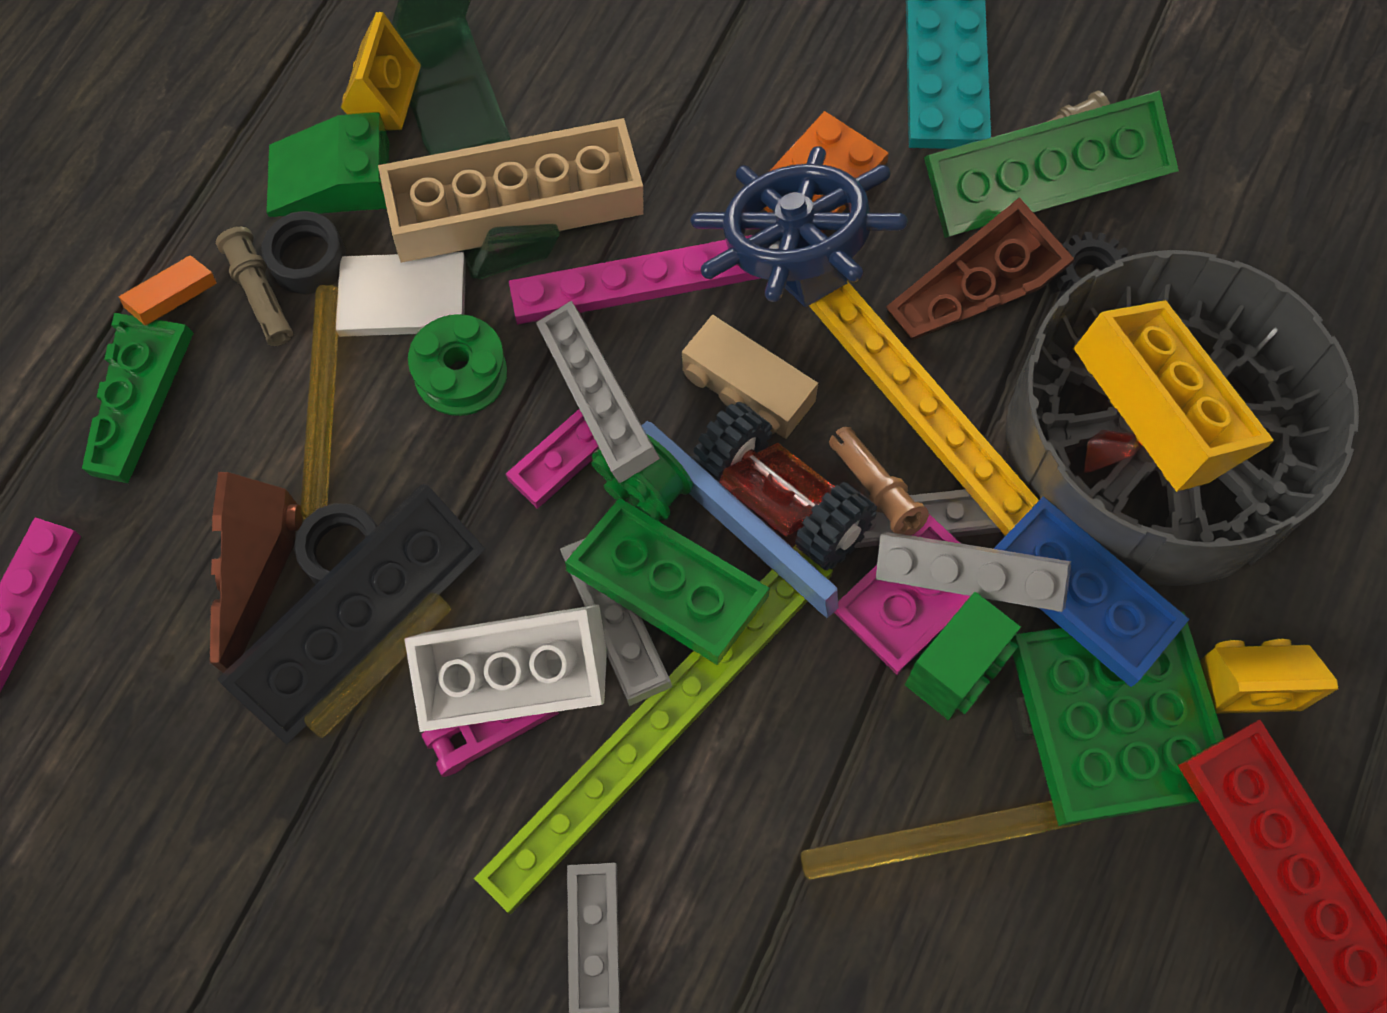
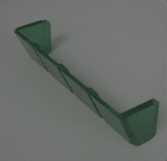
M398 0L392 20L393 27L421 64L410 105L425 148L430 155L511 140L466 20L471 0ZM556 224L492 228L488 231L482 247L462 250L466 258L469 274L472 278L483 279L545 259L551 253L560 235V231Z

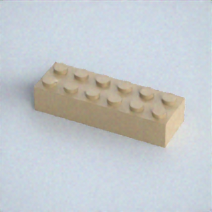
M624 118L378 165L392 236L400 263L643 215V183Z

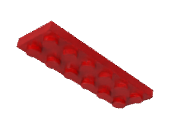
M1261 719L1246 725L1179 764V769L1327 1013H1387V921Z

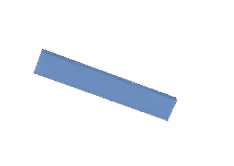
M646 421L642 425L646 434L665 447L684 467L693 483V490L689 494L826 618L839 608L837 587L652 422Z

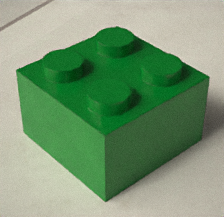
M974 591L916 661L905 686L947 720L952 717L957 709L965 715L990 683L984 676L987 675L993 680L1019 647L1012 639L1021 626Z

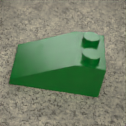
M380 113L337 115L269 144L267 215L269 217H278L302 211L320 214L387 209L378 165L389 163V138Z

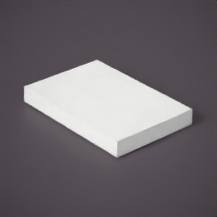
M452 252L400 263L398 254L342 256L339 269L336 331L339 337L417 334L425 325L437 318L454 314L464 315L466 276L464 252Z

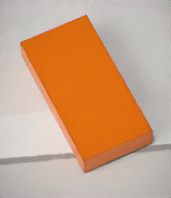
M190 255L118 297L128 312L143 325H148L216 284L212 272Z

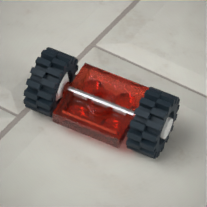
M737 402L735 405L730 404L727 406L726 413L721 410L716 415L717 420L714 423L710 421L706 426L708 428L706 434L701 433L698 441L701 443L694 447L693 452L695 455L692 459L723 487L729 490L740 502L745 503L765 519L772 528L778 530L786 537L798 530V538L795 540L796 547L821 568L828 571L829 568H835L837 563H842L845 560L846 554H851L855 550L854 546L857 542L861 543L865 537L863 535L864 532L871 528V521L875 519L877 514L875 512L877 510L876 504L848 483L844 482L840 486H833L781 444L776 443L768 447L769 443L767 440L772 437V432L770 431L772 425L745 403Z

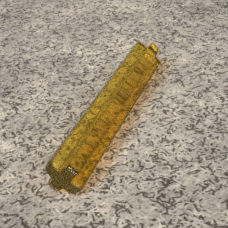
M435 592L430 593L305 717V724L317 736L325 737L407 655L404 639L430 632L450 612L448 603Z

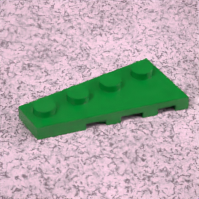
M114 313L111 325L116 329L114 342L107 345L105 360L109 363L106 381L99 384L97 398L101 400L99 415L92 418L82 469L94 477L129 483L194 333L185 324L155 320L148 325H143L134 316Z

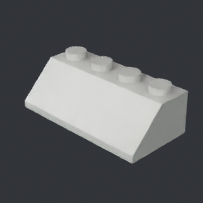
M599 605L425 632L404 639L420 732L604 704L607 649Z

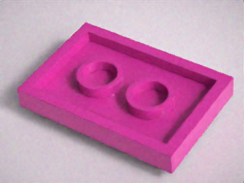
M930 514L924 526L911 535L960 543ZM876 565L838 601L839 608L834 613L896 675H899L939 635L970 596L876 580Z

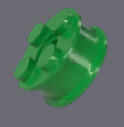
M454 314L437 318L425 325L416 334L410 345L408 365L417 391L424 402L438 412L454 416L479 412L491 405L499 397L505 386L507 365L500 338L490 325L476 317ZM455 362H467V365L462 369H450V366Z
M648 434L647 436L660 459L621 483L618 482L611 472L601 450L597 449L592 454L593 461L591 464L607 481L603 485L607 493L615 500L619 498L624 501L628 500L637 509L657 521L667 520L670 516L669 506L680 494L687 495L693 490L692 480L684 467L665 447Z

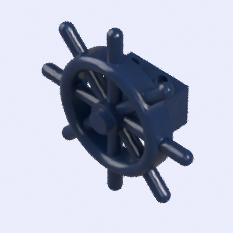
M820 146L811 149L806 164L781 167L761 176L757 175L746 165L740 166L736 170V177L744 187L732 198L726 211L696 212L691 216V224L696 229H723L728 250L703 263L701 266L702 276L712 279L738 265L747 273L768 280L765 289V297L768 301H779L785 288L804 307L847 284V279L851 282L859 281L863 276V269L852 257L863 247L870 231H901L906 228L908 223L907 217L902 213H870L866 192L888 180L890 169L886 165H878L854 178L841 169L823 165L826 151ZM814 195H823V197L812 202ZM842 205H845L850 210V213L831 212ZM767 206L773 211V212H760L762 209H764V208L767 207ZM746 229H761L748 239L744 236ZM821 230L838 231L827 237Z

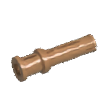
M851 427L838 429L836 433L844 443L841 444L832 435L829 440V446L837 452L869 491L870 501L876 504L877 512L884 513L889 519L892 532L913 535L919 531L929 517L927 508L910 497L907 493L908 486L901 478L890 476L855 435Z

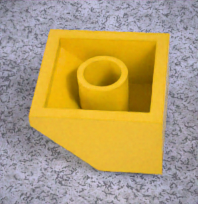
M376 12L361 42L346 92L343 95L341 108L346 114L379 112L385 130H402L421 64L383 12Z
M1274 639L1263 642L1262 646L1245 647L1244 641L1241 640L1223 641L1215 644V648L1201 659L1202 670L1216 713L1303 711L1338 690L1337 679L1310 645H1291V640Z

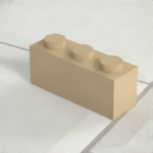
M713 314L682 351L683 371L693 384L701 388L707 386L719 394V398L726 406L730 404L735 405L737 402L745 403L772 425L770 430L772 434L776 432L785 439H787L816 402L818 382Z

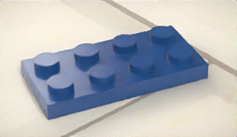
M1044 496L994 548L1072 561L1066 607L1063 612L1039 609L1130 687L1135 685L1144 676L1189 621V618Z

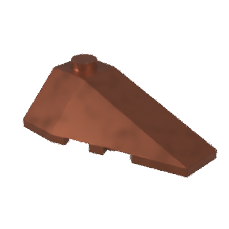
M1019 197L887 305L886 308L913 340L1037 291L1075 262V259Z
M218 472L212 515V531H221V556L218 559H212L211 575H215L216 586L220 591V599H215L211 605L210 663L223 673L243 655L293 548L295 531H298L302 525L301 506L296 503L286 489L229 472Z

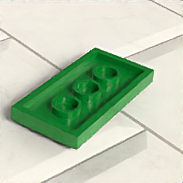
M621 498L614 503L565 562L567 572L716 665L721 662L768 599L770 588Z

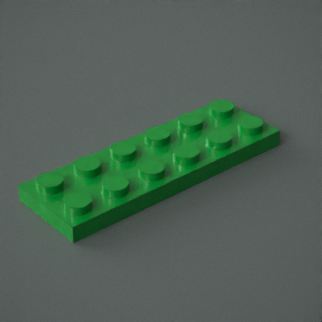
M1160 90L924 157L945 238L984 227L1019 197L1034 213L1179 171Z

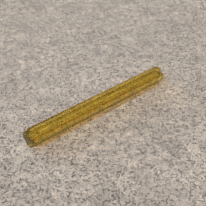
M320 285L316 289L300 512L304 520L318 508L328 505L338 333L336 331L338 288L334 285Z
M1052 801L804 850L801 853V864L805 877L807 879H815L1077 826L1081 823L1058 826Z

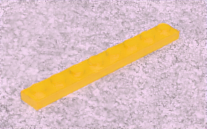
M848 281L844 286L809 305L1006 536L1039 499Z

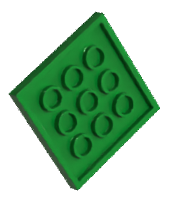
M1188 622L1144 676L1132 687L1127 685L1063 628L1015 635L1012 641L1019 645V647L1013 653V658L1058 826L1200 803L1178 765L1224 739Z

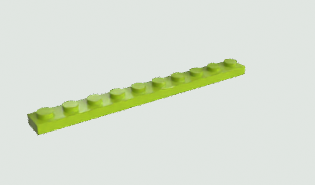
M797 545L793 547L795 551L827 579L832 576V569L824 570L796 547ZM773 569L760 581L770 588L768 599L721 662L716 665L693 651L669 676L672 688L647 698L474 878L510 915L808 602Z

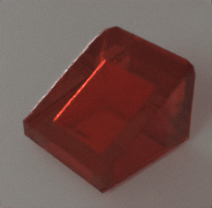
M1102 429L1088 441L1085 472L1089 473L1131 457L1143 445L1137 440L1135 434Z

